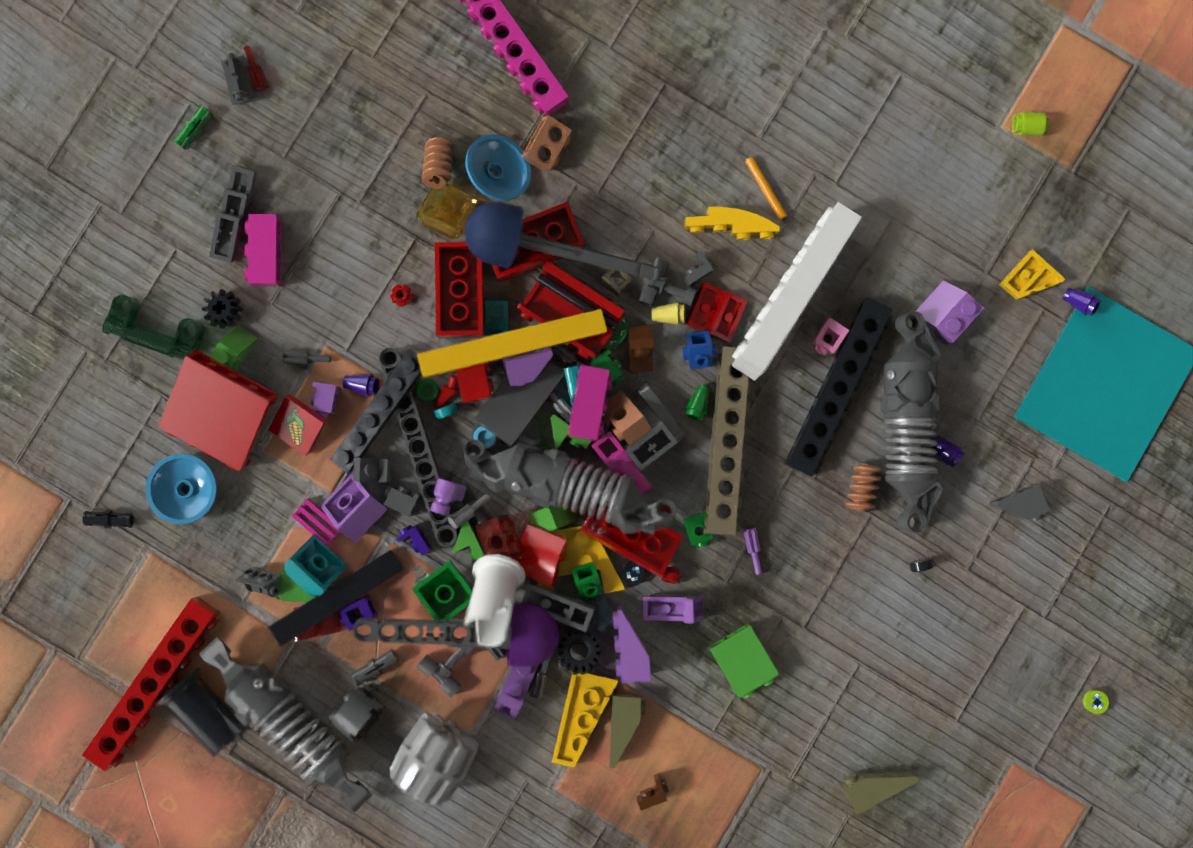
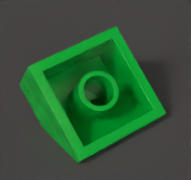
M448 561L414 586L412 591L434 620H449V618L454 617L470 604L474 587L451 561Z

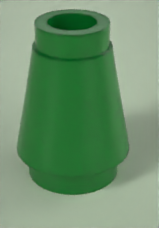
M703 385L697 386L685 408V415L687 417L703 421L704 417L707 416L710 388Z

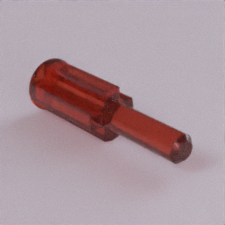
M247 45L243 49L250 65L248 71L255 91H265L269 86L262 68L259 64H256L252 50Z

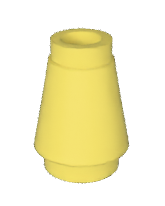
M677 302L652 307V321L674 325L685 323V304Z

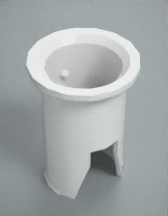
M486 555L479 558L473 565L472 575L475 585L464 624L467 625L470 621L476 619L478 644L486 647H495L501 645L506 639L516 591L524 585L526 575L523 567L517 561L502 555Z

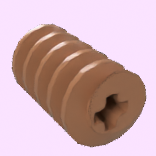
M434 137L427 140L424 147L422 182L429 188L442 189L452 178L454 143L448 138Z
M859 463L860 466L853 467V470L858 475L851 476V479L856 484L849 485V488L855 493L847 494V497L853 502L845 503V506L849 509L871 513L868 509L875 508L876 505L870 502V499L878 497L872 493V490L880 488L874 484V481L881 480V477L876 475V472L883 471V468Z

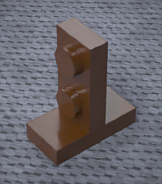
M651 325L628 326L630 373L653 372L652 353L654 350V339H652Z

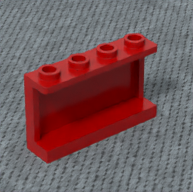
M548 260L543 266L544 272L542 273L544 276L598 310L601 309L604 314L619 322L618 326L627 314L624 310ZM536 282L522 305L519 304L517 306L522 311L520 313L522 317L530 322L535 319L541 324L585 313L538 282ZM606 326L607 333L564 343V345L570 347L573 344L579 348L577 352L579 355L587 360L590 357L596 360L616 329L612 330Z

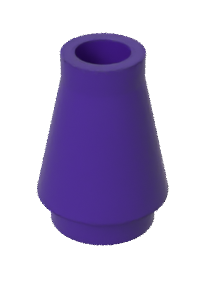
M1068 288L1063 296L1064 301L1068 302L1085 316L1087 314L1093 316L1101 303V299L1097 298V295Z
M373 374L345 375L343 388L367 397L375 396L379 390V378L374 377Z
M939 435L933 439L938 444L932 448L937 451V455L946 466L949 464L951 467H954L965 454L961 451V447Z

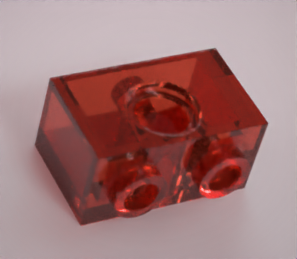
M509 514L494 517L475 526L485 556L502 555L515 561L525 558L523 546L517 537L514 522Z

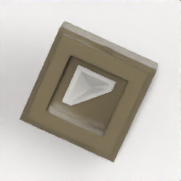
M613 269L609 270L600 279L615 296L621 293L633 281L627 273Z

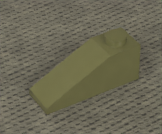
M613 693L610 768L616 767L640 723L641 715H645V701H641V694Z
M913 772L860 773L847 776L840 786L852 808L859 815L920 780Z

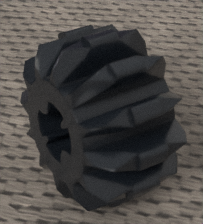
M220 289L218 294L214 291L211 292V300L204 298L208 306L202 307V311L208 312L204 319L207 321L211 320V326L216 327L219 325V328L225 329L227 324L231 327L234 326L233 319L241 320V317L236 315L237 312L243 311L242 307L237 306L241 300L234 298L233 292L229 291L226 294L224 289ZM223 305L226 306V310L219 312V308H223Z

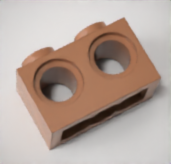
M550 115L542 117L521 158L543 172L554 169L560 160L558 155L561 149H565L571 140L569 135L572 130ZM551 129H554L558 134L556 141L550 138ZM540 149L545 150L547 154L545 161L539 158Z

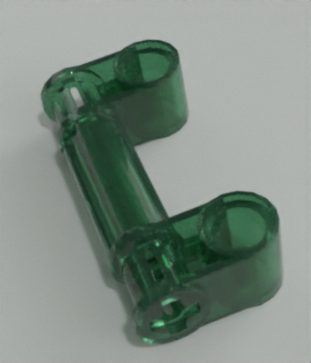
M121 294L113 299L109 313L103 323L102 331L104 334L108 335L111 333L121 337L123 341L171 358L177 357L184 360L185 356L196 350L199 351L203 335L205 334V327L199 320L182 319L173 337L135 323L141 307L140 302L136 298ZM128 300L130 304L129 309L124 311L123 303ZM193 323L195 332L189 335L187 329Z

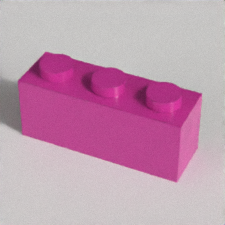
M248 214V221L245 222V232L248 235V244H245V256L248 258V267H245L244 270L245 280L253 287H281L282 218L277 214Z
M584 365L579 367L567 436L594 441L597 440L598 436H602L604 423L600 421L602 413H606L608 399H605L606 390H610L612 384V376H609L610 370Z

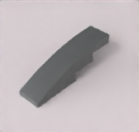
M232 165L229 185L224 190L221 211L217 212L209 257L229 263L233 262L247 218L257 175L256 170Z

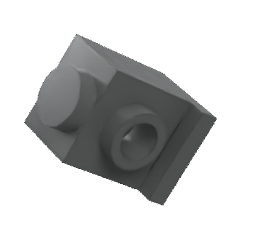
M388 486L383 496L386 499L384 505L410 517L413 515L422 495L415 493L412 496V491L403 486H399L398 489Z

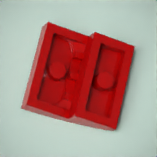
M702 282L684 324L700 332L709 331L710 336L730 343L748 301L729 291L725 292L706 282Z
M529 523L521 538L515 561L523 567L527 577L552 587L557 584L560 563L566 558L568 538Z

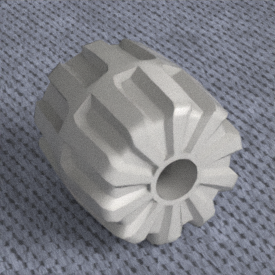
M424 713L400 746L390 768V777L403 792L412 798L432 806L445 805L466 776L478 750V742L469 731L458 728L457 723L453 720L446 721L441 715L434 714L432 716L429 713Z

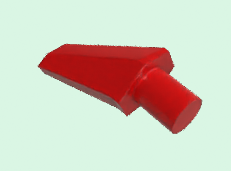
M450 375L448 385H443L433 405L435 408L443 407L460 391L457 386L458 379L456 375Z

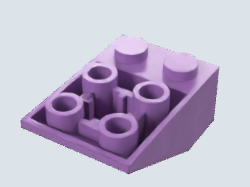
M617 606V612H613L614 629L619 631V635L614 636L615 653H620V659H616L617 677L621 676L622 683L651 681L648 651L622 607Z

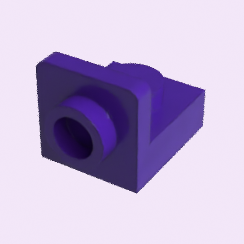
M409 525L399 531L401 536L396 538L398 543L411 537L412 541H410V544L416 553L420 552L423 556L433 550L419 526L412 528Z

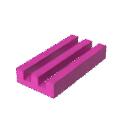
M308 498L292 515L297 522L312 535L315 534L326 546L340 533L327 515ZM309 506L314 512H316L321 518H323L328 524H330L335 529V531H330L317 518H315L310 512H308L306 508ZM304 514L324 533H326L329 536V538H325L320 532H318L300 515Z

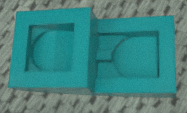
M485 299V337L509 332L508 299Z

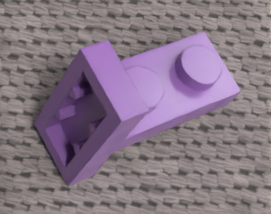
M694 595L691 597H643V620L695 623L705 619L704 595Z
M538 665L512 666L493 711L515 720Z

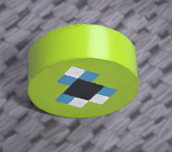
M1093 689L1085 693L1083 705L1087 711L1093 714H1102L1109 706V699L1105 693Z

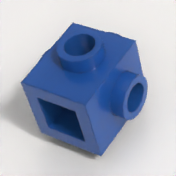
M709 331L686 333V347H682L683 359L684 361L688 360L690 369L713 367V357H717L715 343L711 342Z

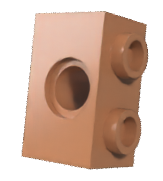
M621 390L608 399L607 411L603 413L604 415L601 418L609 428L614 426L612 432L620 442L624 439L631 446L652 430L645 417Z

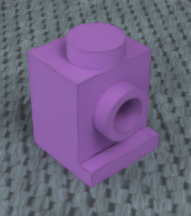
M313 382L312 386L316 387V392H313L311 396L313 410L322 417H328L329 413L336 414L340 387Z

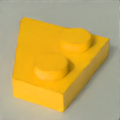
M1032 249L999 285L1017 300L1059 284L1065 278Z

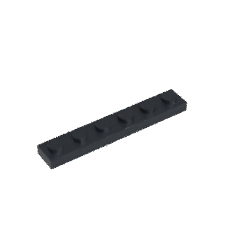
M407 350L331 457V460L346 474L354 470V458H362L422 375L417 353L414 350Z

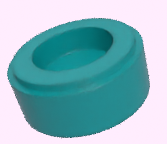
M452 403L435 410L434 413L436 418L441 419L458 412L456 403Z

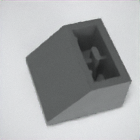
M649 406L641 411V414L645 417L652 430L629 446L624 439L620 442L613 433V436L640 471L678 443Z

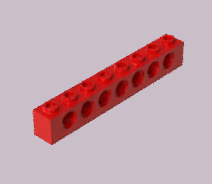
M198 596L189 600L83 752L82 756L104 772L112 767L116 768L124 758L122 753L126 747L130 748L138 738L135 734L140 728L143 729L151 719L149 714L154 708L157 709L156 704L164 697L163 694L167 688L170 690L178 681L176 675L181 669L184 670L192 660L190 658L194 650L197 651L205 642L203 637L208 630L212 631L219 621L217 616L220 614V611ZM192 620L198 623L197 632L193 631L190 627ZM178 640L184 642V651H180L177 648ZM165 659L171 663L170 671L164 668L163 662ZM151 679L156 680L158 684L156 690L150 686ZM137 698H139V699H141V700L143 701V703H144V708H143V709H140V708L137 706V704H136ZM124 718L130 721L129 729L123 725ZM110 738L115 739L117 743L116 748L110 745Z

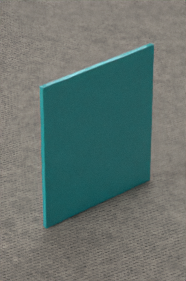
M1087 287L1085 292L1095 294L1097 298L1101 299L1098 310L1093 316L1088 314L1085 316L1075 308L1016 411L1014 418L1113 474L1122 481L1128 482L1193 367V346L1093 288Z

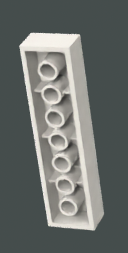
M839 202L833 208L830 206L827 208L817 222L813 232L806 239L804 246L792 261V265L780 280L781 282L769 297V301L760 311L756 318L757 320L746 333L744 338L747 341L743 340L732 355L735 360L731 366L753 380H756L766 370L862 218L860 215Z

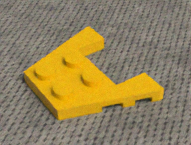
M582 526L551 531L568 538L566 558L560 563L558 576L573 574L571 569L593 561L596 570H600L604 593L625 590L602 544L580 532ZM539 581L537 583V586L554 590V586L551 587Z

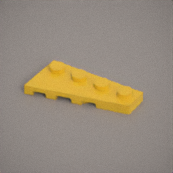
M572 672L552 763L575 768L593 729L619 681L618 679L586 672L584 675H581V673L574 675Z

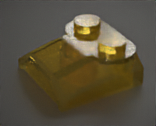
M446 184L442 189L431 188L416 213V219L426 228L447 238L455 239L462 235L464 226L479 198L449 184Z

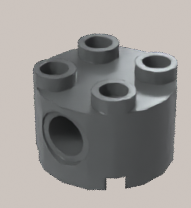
M359 687L356 690L351 689L343 699L345 701L340 709L336 708L329 716L332 725L354 743L362 738L359 735L361 731L365 733L369 731L383 711L381 709L385 708L384 704L363 687Z

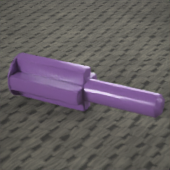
M749 527L743 529L747 551L752 555L755 574L761 575L762 569L758 554L761 549L756 527Z

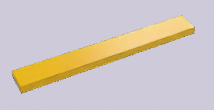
M599 309L419 353L417 357L422 376L426 378L607 333V328L602 310Z

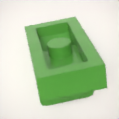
M553 414L551 416L555 449H558L567 437L569 425ZM568 436L571 438L569 443L579 450L581 447L587 449L591 443L589 439Z
M468 520L462 524L452 554L470 546L471 550L468 553L472 562L475 563L479 558L486 556V552L471 521Z

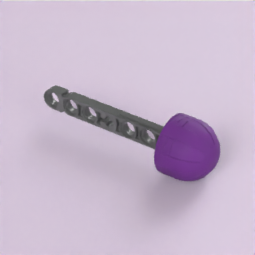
M513 604L506 639L501 645L495 647H486L478 644L476 619L465 625V619L449 618V620L385 618L378 621V618H360L356 621L353 628L354 637L361 642H377L378 639L384 643L448 645V647L507 649L508 666H535L543 663L554 653L559 640V630L556 621L544 608L533 604ZM367 624L370 626L371 632L368 635H361L357 631L358 626ZM392 625L395 628V633L392 636H385L381 630L383 626ZM412 625L418 627L419 634L415 637L408 636L406 634L407 627ZM423 626H427L426 631H434V627H439V631L443 632L439 633V637H434L432 632H426V637H422ZM458 627H463L467 630V635L459 639L455 637L454 630Z

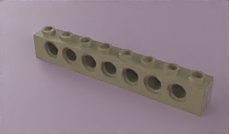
M723 346L719 350L705 507L707 517H705L704 526L706 529L703 530L704 534L735 536V533L740 528V518H737V510L741 508L742 495L739 494V486L743 485L744 471H741V462H744L746 458V448H743V439H746L748 434L745 416H748L750 411L747 393L751 392L752 380L741 371L740 378H734L730 373V369L733 367L731 365L735 360L732 355L737 349L734 347ZM729 390L737 392V401H732L729 398ZM727 413H732L736 416V423L734 425L728 423L726 419ZM726 436H731L734 439L733 448L725 445L724 439ZM724 459H729L732 462L733 467L731 471H726L723 468L722 462ZM722 482H727L730 485L731 490L728 495L722 493L720 489ZM721 505L728 508L729 513L726 518H722L718 513Z

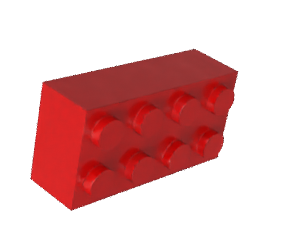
M568 201L523 218L522 233L585 248V243ZM518 246L509 268L492 266L499 283L544 266L547 260L552 263L564 257Z
M435 242L436 336L439 339L485 337L484 262L473 255L466 242Z

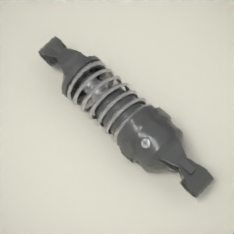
M216 637L199 655L213 669L215 667L221 669L226 683L225 702L234 709L235 717L244 726L249 725L251 729L254 728V731L260 730V737L266 736L269 739L268 745L278 744L279 747L276 749V753L289 751L284 758V762L290 761L300 753L301 756L293 764L292 770H297L304 763L309 762L300 774V778L305 780L304 783L307 786L327 785L338 789L342 795L340 797L341 800L356 813L372 796V793L359 780L354 782L348 779L345 772L347 747L343 743L341 744V742H336L326 752L333 743L335 735L329 736L321 744H318L325 735L327 727L321 728L312 736L310 735L317 727L319 719L309 720L311 711L304 712L302 710L303 703L297 704L294 701L295 695L290 693L291 690L288 688V683L279 674H273L264 663L241 665L232 661L230 656L231 649L220 638Z

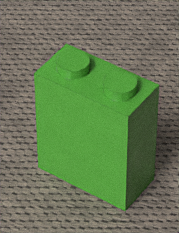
M748 623L708 646L738 698L744 697L746 699L756 693V688L761 685L766 687L776 681L775 677L779 675L751 625Z

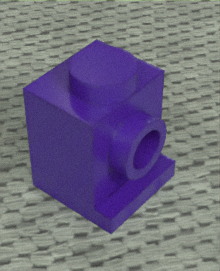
M369 594L339 610L341 613L339 614V619L344 627L347 626L349 631L353 630L354 624L360 618H376L378 616ZM360 609L362 615L357 616L354 610Z

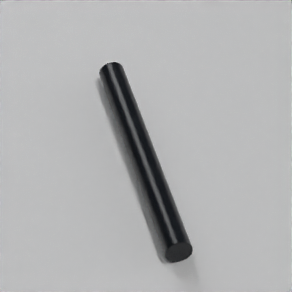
M543 274L538 276L536 280L538 283L585 313L598 310ZM602 312L605 325L615 330L619 322Z

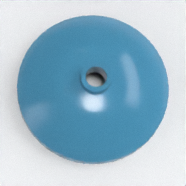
M489 134L478 138L469 147L466 154V170L473 185L485 196L498 201H510L524 193L531 180V167L528 161L521 158L524 152L521 147L502 135Z
M175 454L162 459L151 470L146 482V497L151 509L161 519L173 524H189L203 518L213 507L217 497V480L210 466L202 459L189 454ZM185 485H188L190 487V491L188 493L184 492Z

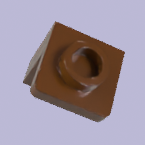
M658 774L654 775L657 789L647 788L640 792V795L637 796L640 811L667 801L666 793H669L665 778L660 780Z

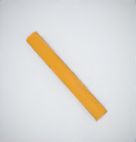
M754 157L748 158L745 161L778 219L782 220L787 216L785 210Z

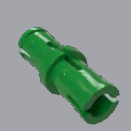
M200 105V108L189 121H185V127L173 141L186 150V147L197 134L200 135L202 132L201 128L213 113Z

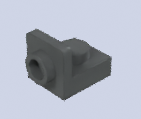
M702 251L696 254L701 267L695 265L686 271L687 275L684 281L688 287L709 276L714 270L712 268L714 263L708 254L704 255Z
M354 458L353 481L368 483L390 482V459Z

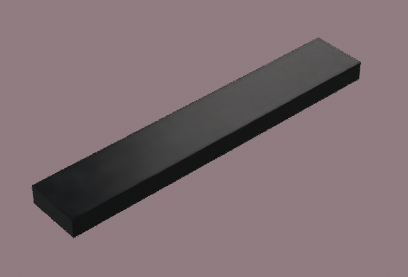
M389 550L325 590L320 596L314 597L268 626V629L279 646L282 647L394 576L403 568L393 552Z

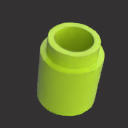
M1021 112L1020 114H1015L1012 121L1013 133H1018V135L1042 136L1049 128V118L1046 117L1044 112Z

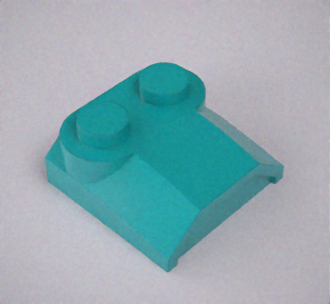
M313 534L285 562V571L306 593L311 596H320L348 565Z

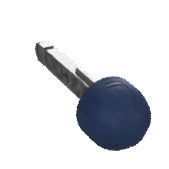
M489 202L475 209L466 223L465 239L470 251L479 260L488 264L509 268L513 262L517 247L520 246L654 280H659L662 268L522 233L523 208L503 202Z

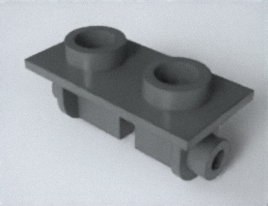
M234 53L226 54V59L221 62L231 104L235 105L255 100L244 55L235 57Z
M249 568L235 581L244 583L248 591L263 592V594L269 597H275L280 593L277 580L282 575L257 568Z

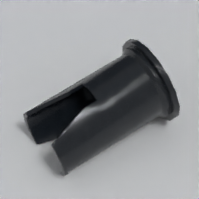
M198 667L156 704V707H166L188 732L215 757L245 727L201 680L198 673L201 669Z

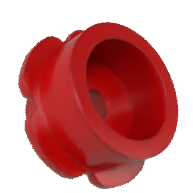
M405 284L395 285L390 294L391 301L399 307L406 306L413 299V294L410 292L411 288Z
M667 567L661 581L680 584V578L683 577V574L679 573L680 569Z

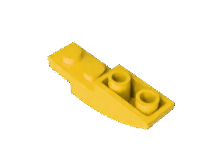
M708 207L707 216L686 217L684 221L685 231L690 230L691 234L704 233V230L713 229L715 233L726 232L730 228L731 237H737L739 241L750 240L751 236H760V239L763 240L772 239L780 231L777 224L760 215L729 207Z

